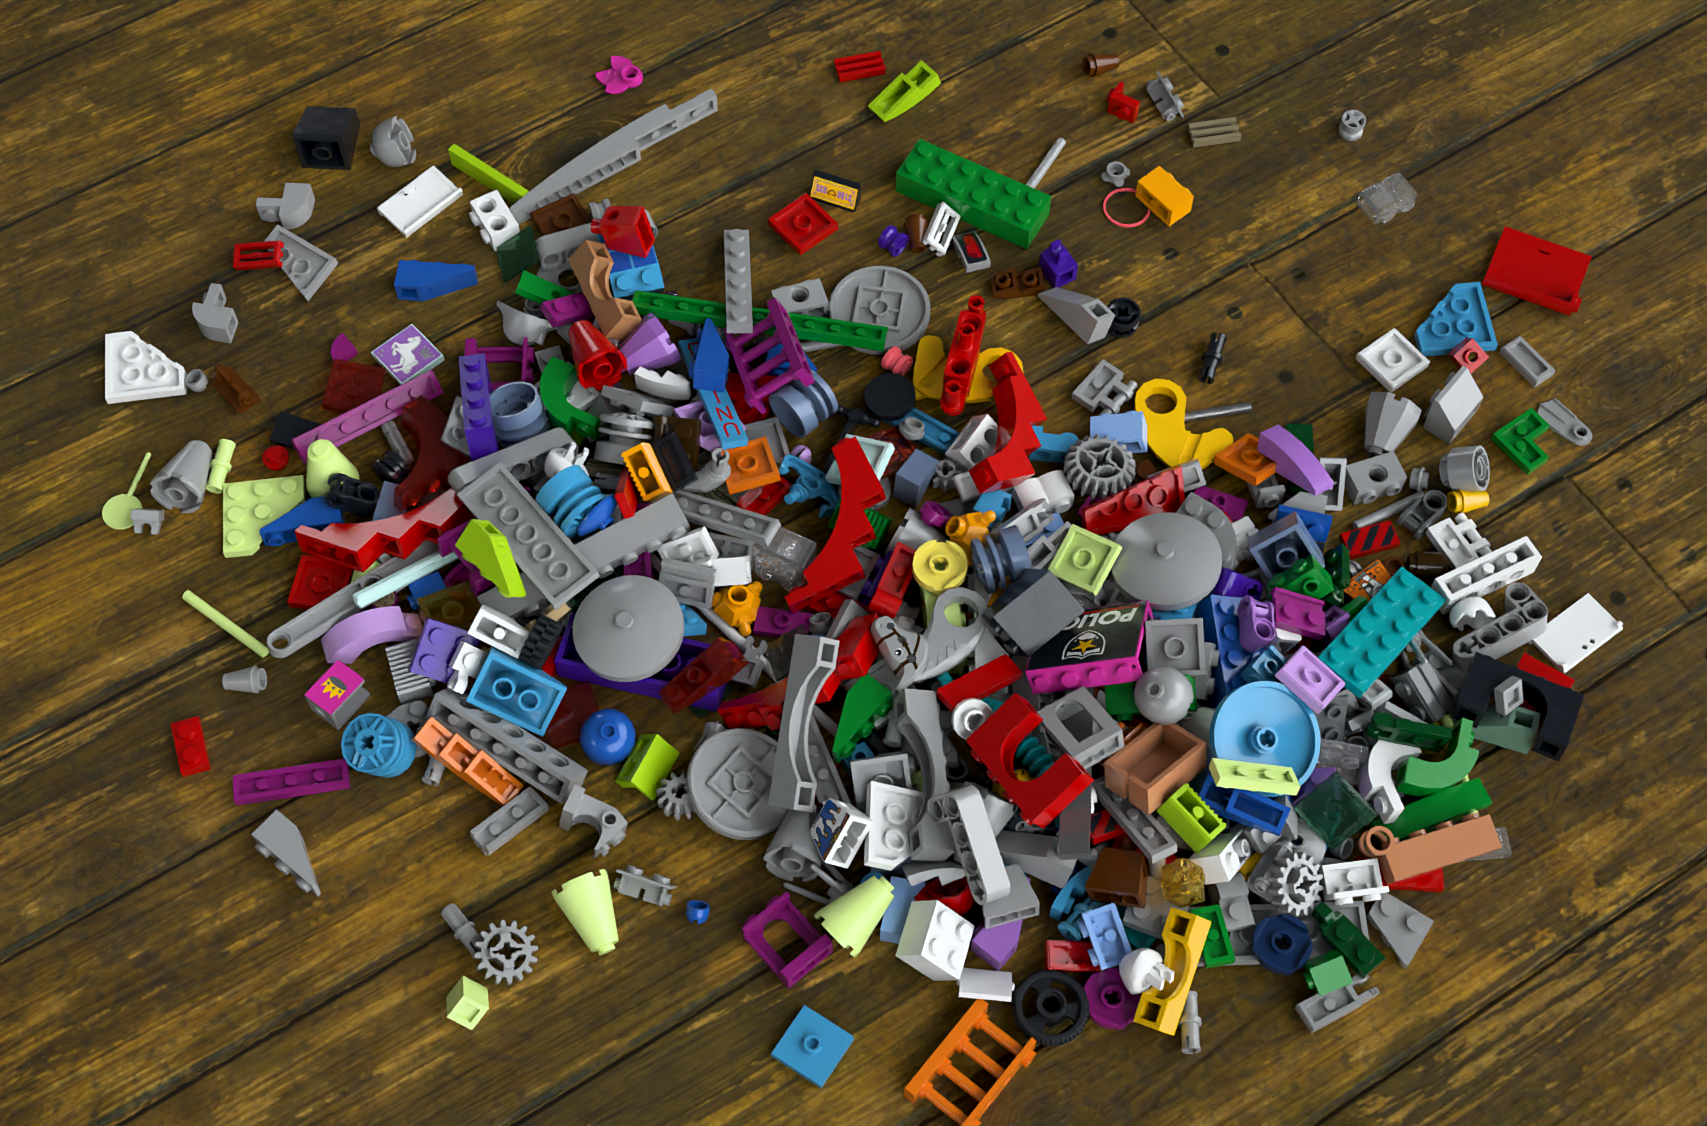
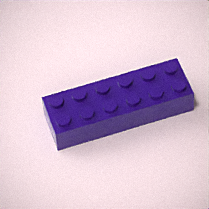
M570 614L554 661L559 677L718 712L717 709L721 704L727 684V676L733 664L730 648L683 638L677 654L667 666L656 674L633 682L612 681L595 674L582 661L573 641V622L576 614Z

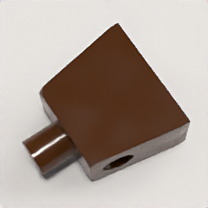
M1130 837L1122 838L1119 849H1102L1085 885L1091 901L1108 904L1115 902V905L1145 909L1148 864L1143 853L1137 851L1138 846Z

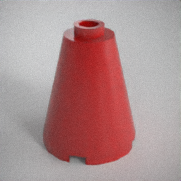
M587 320L575 322L569 328L568 336L579 383L585 389L594 387L595 390H602L603 385H614L622 378L621 372L623 369H627L626 357L591 322Z

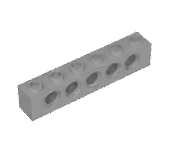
M446 688L434 695L426 716L427 718L432 716L452 734L457 733L478 751H484L498 764L562 804L567 801L575 784L582 787L588 772L587 769L518 725L466 702L468 697L466 692L460 694L450 688Z

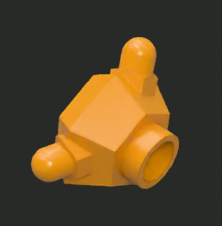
M991 510L984 513L980 511L953 516L946 524L945 532L949 536L950 541L960 546L966 554L967 567L973 564L970 539L977 537L982 546L984 545L983 536L985 534L989 535L988 524L992 523L996 518L995 513Z
M754 581L746 585H731L719 588L718 592L714 593L713 611L731 627H738L740 634L744 637L751 634L750 624L756 619L761 598L758 596H760L759 593L762 591V584L759 581Z

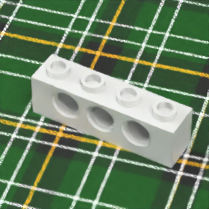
M1525 536L1435 578L1431 588L1447 599L1439 609L1440 612L1445 615L1451 611L1455 604L1464 598H1481L1534 573L1542 556L1529 538Z

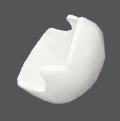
M1467 597L1460 600L1452 607L1449 616L1451 626L1458 628L1460 631H1463L1465 624L1477 630L1495 619V614L1488 602L1480 597Z

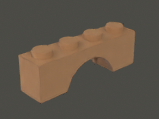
M585 239L569 258L573 273L579 281L582 292L589 302L592 313L595 315L603 335L607 338L624 341L630 332L640 324L642 319L633 301L614 298L610 293L609 276L614 262L606 245Z

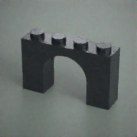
M1476 652L1468 666L1450 718L1457 721L1462 718L1473 721L1472 727L1477 728L1485 714L1489 700L1494 697V688L1512 675L1522 679L1523 699L1529 702L1536 712L1541 713L1539 728L1531 751L1559 762L1568 746L1584 695L1571 688L1563 687L1543 677L1523 671L1516 666L1493 659L1491 656Z

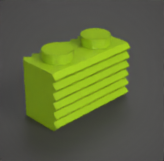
M1186 783L1156 810L1196 854L1226 827V823H1222V819L1218 818V814H1214V810H1211L1210 806L1205 804V801H1201V797L1197 796V792H1193V788H1189V784Z

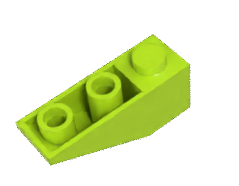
M471 519L455 544L462 552V557L479 568V573L487 580L492 581L498 587V592L507 598L525 597L526 591L506 536L489 520Z

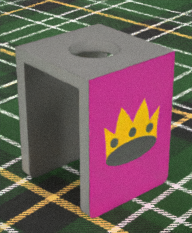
M338 660L304 696L313 712L339 730L367 701L370 693L362 687L365 682L364 679Z

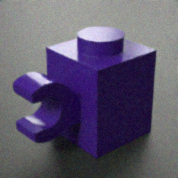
M1060 239L1050 243L1049 248L1040 253L1039 267L1041 266L1045 278L1053 288L1061 287L1076 280L1078 264L1063 246Z

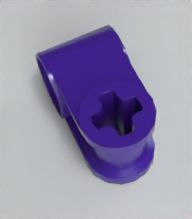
M1222 567L1219 580L1210 593L1243 598L1247 595L1259 600L1263 593V586L1255 579Z

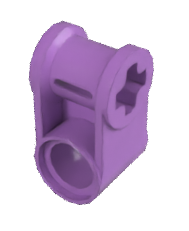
M1247 595L1241 599L1238 606L1239 641L1246 651L1255 653L1275 637V605L1269 601L1264 603L1255 601L1253 597Z

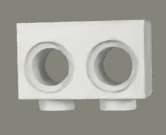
M498 190L470 201L472 212L469 213L475 227L479 225L485 244L490 243L494 251L522 240L519 225Z
M988 414L972 417L945 453L946 457L951 462L958 463L957 469L959 471H962V473L968 472L969 469L989 457L993 452L998 435V425Z

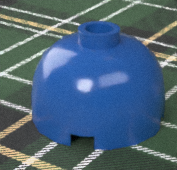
M604 708L595 711L585 719L580 729L579 742L589 760L599 765L612 766L630 755L635 746L636 732L632 721L624 713L616 709Z

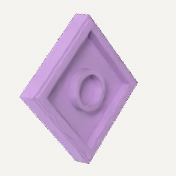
M1303 645L1274 675L1317 714L1328 705L1346 684Z

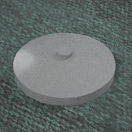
M1179 513L1147 515L1129 524L1115 540V543L1119 544L1122 550L1111 568L1112 577L1121 593L1132 602L1149 600L1151 609L1160 611L1183 609L1206 597L1219 580L1222 569V553L1219 542L1206 525L1190 516Z
M638 575L616 577L597 586L582 601L573 622V641L582 661L595 674L617 682L638 681L662 670L677 654L684 636V616L674 594L657 580Z

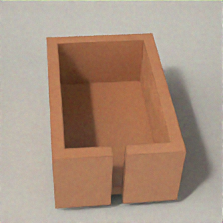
M1153 723L1124 746V748L1104 762L1105 787L1123 799L1129 797V803L1149 815L1185 783H1189L1207 768V743L1175 723L1169 725Z

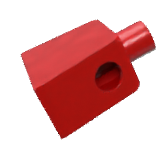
M609 206L606 208L602 219L594 218L591 222V232L603 235L607 248L610 250L647 258L655 241L643 206Z

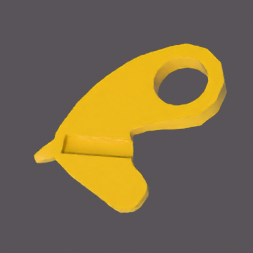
M1154 379L1144 383L1136 392L1134 411H1143L1147 423V446L1169 468L1197 458L1203 470L1214 461L1216 454L1233 444L1234 438L1232 434L1224 428L1214 429L1201 435L1192 434L1191 431L1185 430L1184 421L1187 397L1179 385L1165 379ZM1153 394H1165L1173 399L1176 407L1169 413L1158 414L1146 406L1145 400Z

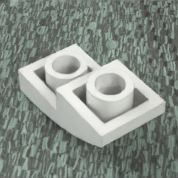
M641 366L634 373L636 388L644 392L675 400H688L691 397L690 382L680 374L667 371L663 377H660L657 372L647 370Z

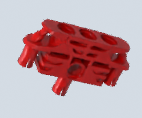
M979 295L971 296L968 300V308L965 311H960L944 370V388L940 398V405L942 410L950 416H956L963 412L980 356L986 313L983 310L985 301Z

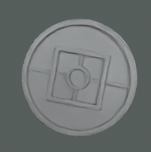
M870 266L848 274L836 285L829 301L830 319L888 327L884 351L850 346L857 351L867 354L885 355L894 346L899 347L901 350L909 348L922 337L930 320V300L923 285L909 273L889 266Z
M735 728L718 732L700 745L688 766L686 788L694 811L708 827L721 835L739 840L762 838L775 832L780 827L789 809L768 805L778 742L766 734L755 730Z

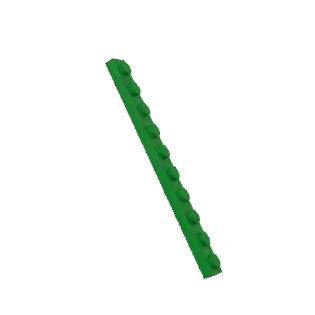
M635 290L632 301L640 316H646L651 312L656 318L703 325L706 318H709L714 326L726 328V303ZM752 307L753 326L766 319L770 310ZM788 312L798 339L884 351L888 327ZM772 326L763 333L768 335H775L774 331H776L777 329L776 327Z

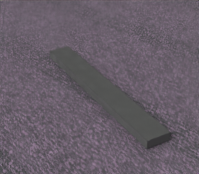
M1094 687L1086 688L1094 697ZM1077 689L1065 690V695H1066L1067 693H1069V692H1071V691H1075V690H1077ZM1084 709L1064 720V726L1078 742L1093 735V719ZM1091 766V767H1089V768H1087V769H1085V770H1086V771L1090 774V776L1092 777V766ZM1092 783L1060 813V860L1090 859Z

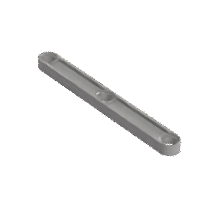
M425 540L405 560L398 557L391 558L274 630L267 638L269 653L276 658L287 657L329 631L342 620L363 610L367 606L359 608L354 603L353 595L356 592L364 589L365 585L369 582H378L439 551L438 544ZM277 639H285L288 642V645L283 649H276L272 646L273 642Z

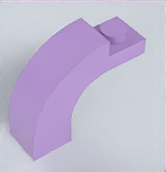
M400 606L380 607L357 613L342 620L322 637L321 642L327 663H335L339 660L343 664H352L363 651L374 645L392 641L407 642L417 638L419 640L423 627L419 614L402 613Z

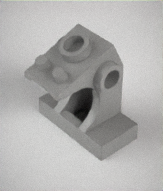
M575 784L562 809L559 827L569 831L571 826L577 823L584 822L592 825L598 831L600 838L592 858H596L599 854L605 857L609 853V845L612 844L615 847L625 838L626 834L624 832L628 822L616 808L586 795V789Z

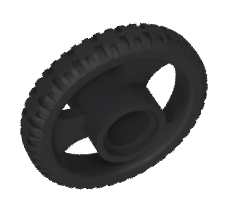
M1042 970L1028 975L1020 982L1013 996L1012 1014L1018 1029L1028 1039L1032 1037L1036 1040L1037 1044L1044 1046H1059L1074 1040L1083 1031L1089 1016V1000L1082 985L1075 978L1069 976V974L1059 970ZM1051 981L1068 987L1075 995L1077 1001L1068 1004L1062 992L1050 989ZM1029 989H1033L1038 994L1035 1016L1025 1019L1022 1009L1023 998ZM1045 1003H1053L1057 1006L1058 1011L1053 1013L1047 1012L1043 1005ZM1063 1017L1069 1018L1074 1023L1071 1028L1059 1034H1045L1043 1032L1044 1026H1055L1062 1021Z

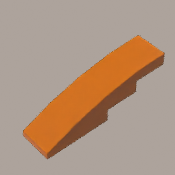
M432 716L425 721L411 739L458 777L501 806L514 799L524 787L522 783L484 751H477L457 733L452 734Z

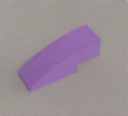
M1276 425L1260 433L1257 451L1276 462L1275 472L1314 496L1333 487L1334 482L1318 459L1289 431L1280 425Z

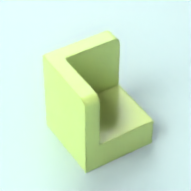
M462 976L447 995V1018L473 1030L489 1009L488 989Z

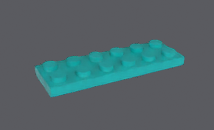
M1401 567L1320 654L1318 659L1346 683L1344 685L1346 689L1360 699L1443 606L1447 599Z

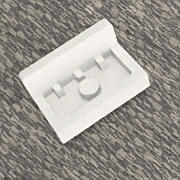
M705 526L687 532L678 539L672 540L670 538L664 541L662 547L658 549L662 560L668 558L709 568L713 567L712 561L719 555Z
M1378 858L1322 865L1319 867V872L1324 877L1321 879V884L1324 887V901L1335 900L1336 906L1353 903L1352 898L1363 897V902L1381 900L1380 894L1389 892V887L1382 885Z

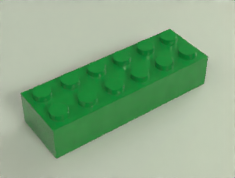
M922 139L918 140L896 173V192L936 209L939 203L944 202L961 216L959 220L1025 249H1028L1050 213L1052 196Z

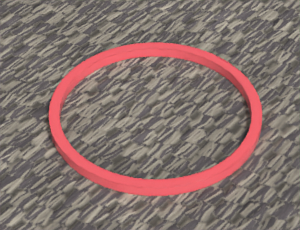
M1119 188L1106 196L1103 203L1104 214L1110 222L1117 226L1135 227L1144 223L1149 217V208L1146 216L1141 221L1133 224L1119 223L1108 215L1106 202L1109 197L1122 191L1136 193L1135 189Z

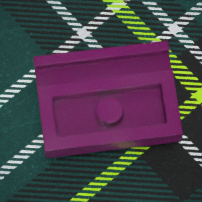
M1278 587L1270 591V596H1272L1271 602L1275 605V628L1319 641L1325 636V612L1322 611V606L1325 605L1324 601Z

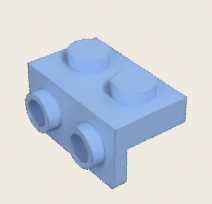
M1115 902L1081 913L1082 920L1077 922L1083 938L1089 937L1092 948L1088 949V953L1093 967L1099 965L1102 971L1119 965L1124 955L1132 952Z

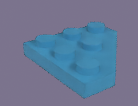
M1480 282L1455 284L1450 289L1448 295L1430 313L1427 320L1416 330L1414 337L1417 348L1425 357L1447 355L1466 337L1473 338L1483 351L1496 350L1498 344Z

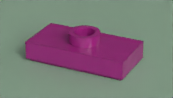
M1205 486L1198 487L1194 491V494L1212 503L1221 511H1225L1233 522L1242 519L1248 503L1247 500Z
M759 606L753 633L754 635L790 640L795 639V634L809 635V619L812 613L795 612L792 614L790 610Z

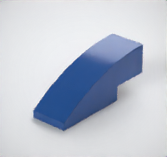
M1209 774L1198 797H1201V801H1205V804L1209 805L1211 810H1214V814L1280 836L1291 808L1253 791L1216 786L1213 777Z

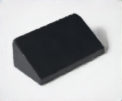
M280 412L273 428L270 442L295 449L291 442L292 439L322 424Z

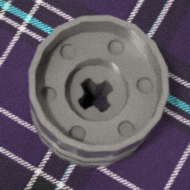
M624 412L601 413L600 421L611 423V427H598V431L609 435V440L596 441L594 458L626 465L621 454L640 444L641 440L654 439V435L642 431L643 428L655 429V424L641 415Z

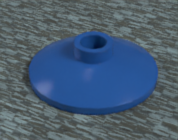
M615 494L603 499L586 515L577 529L579 536L588 535L599 528L604 530L612 525L614 519L611 516L617 507Z

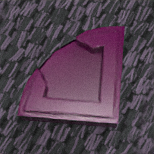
M343 332L337 336L331 346V356L336 367L358 355L357 349Z

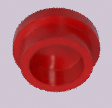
M271 446L264 451L262 461L268 469L280 471L287 466L289 453L283 446Z

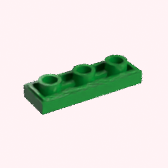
M523 270L515 290L516 294L541 305L545 301L576 294Z

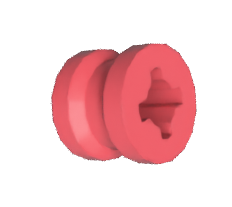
M894 346L882 358L881 366L885 370H891L893 374L904 376L912 366L913 358L902 354V350Z

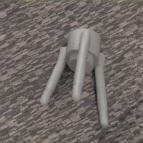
M1422 630L1400 653L1405 668L1410 666L1406 650L1408 652L1414 651L1421 662L1426 664L1428 661L1419 648L1422 641L1448 665L1453 664L1452 660L1433 644Z
M822 858L821 862L837 879L836 881L815 864L811 863L810 868L831 886L827 892V895L831 897L830 899L787 882L783 884L785 888L825 905L830 904L854 887L832 864L825 863Z

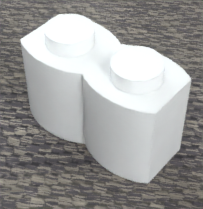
M1062 470L1048 472L1038 478L1027 479L1012 489V497L1019 512L1038 499H1046L1048 505L1036 514L1038 518L1046 513L1066 512L1073 506L1075 496Z

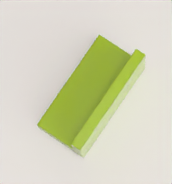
M641 734L615 782L622 788H636L650 800H655L657 789L662 787V779L667 778L680 753L658 734Z

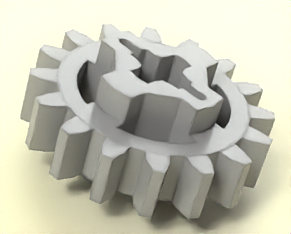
M1286 852L1284 857L1276 859L1278 866H1271L1270 869L1274 876L1269 877L1268 881L1273 883V887L1268 890V893L1275 895L1272 904L1279 905V912H1285L1292 916L1308 915V910L1314 911L1315 905L1313 902L1321 901L1318 891L1324 890V887L1319 885V881L1324 877L1321 874H1317L1320 865L1313 863V856H1306L1305 852Z
M501 920L499 928H496L491 923L488 926L489 934L484 931L479 934L483 942L474 943V947L479 949L480 952L474 954L473 959L481 961L476 967L477 971L482 969L487 971L484 975L485 980L492 975L495 977L494 984L498 985L502 979H505V983L508 986L512 984V977H515L518 982L523 980L522 971L526 974L532 972L528 964H535L538 959L531 955L538 950V946H531L530 942L535 936L525 935L526 926L519 930L516 928L517 921H513L508 927L505 920ZM497 935V945L487 949L490 939ZM511 935L517 937L522 944H518L511 939ZM504 946H506L507 951L515 952L508 959H505V955L497 953ZM525 956L521 966L514 970L516 958ZM493 961L500 966V971L495 969L489 962Z

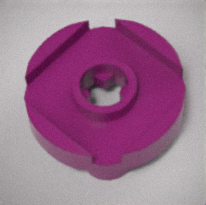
M1108 968L1107 971L1093 974L1084 987L1089 1000V1018L1104 1028L1124 1029L1133 1022L1142 993L1137 995L1130 994L1122 981L1118 968ZM1112 992H1116L1118 994L1117 999L1121 1002L1110 1005L1107 1003L1104 995H1111Z

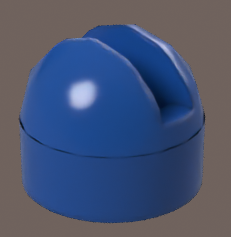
M700 900L687 902L686 917L689 922L693 923L694 920H697L698 924L704 923L709 916L710 905Z

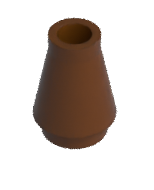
M1089 53L1082 59V69L1086 76L1095 77L1119 67V57L1117 54Z
M911 214L906 217L904 228L909 237L911 251L913 253H922L926 250V245L922 243V240L928 228V221L923 214Z

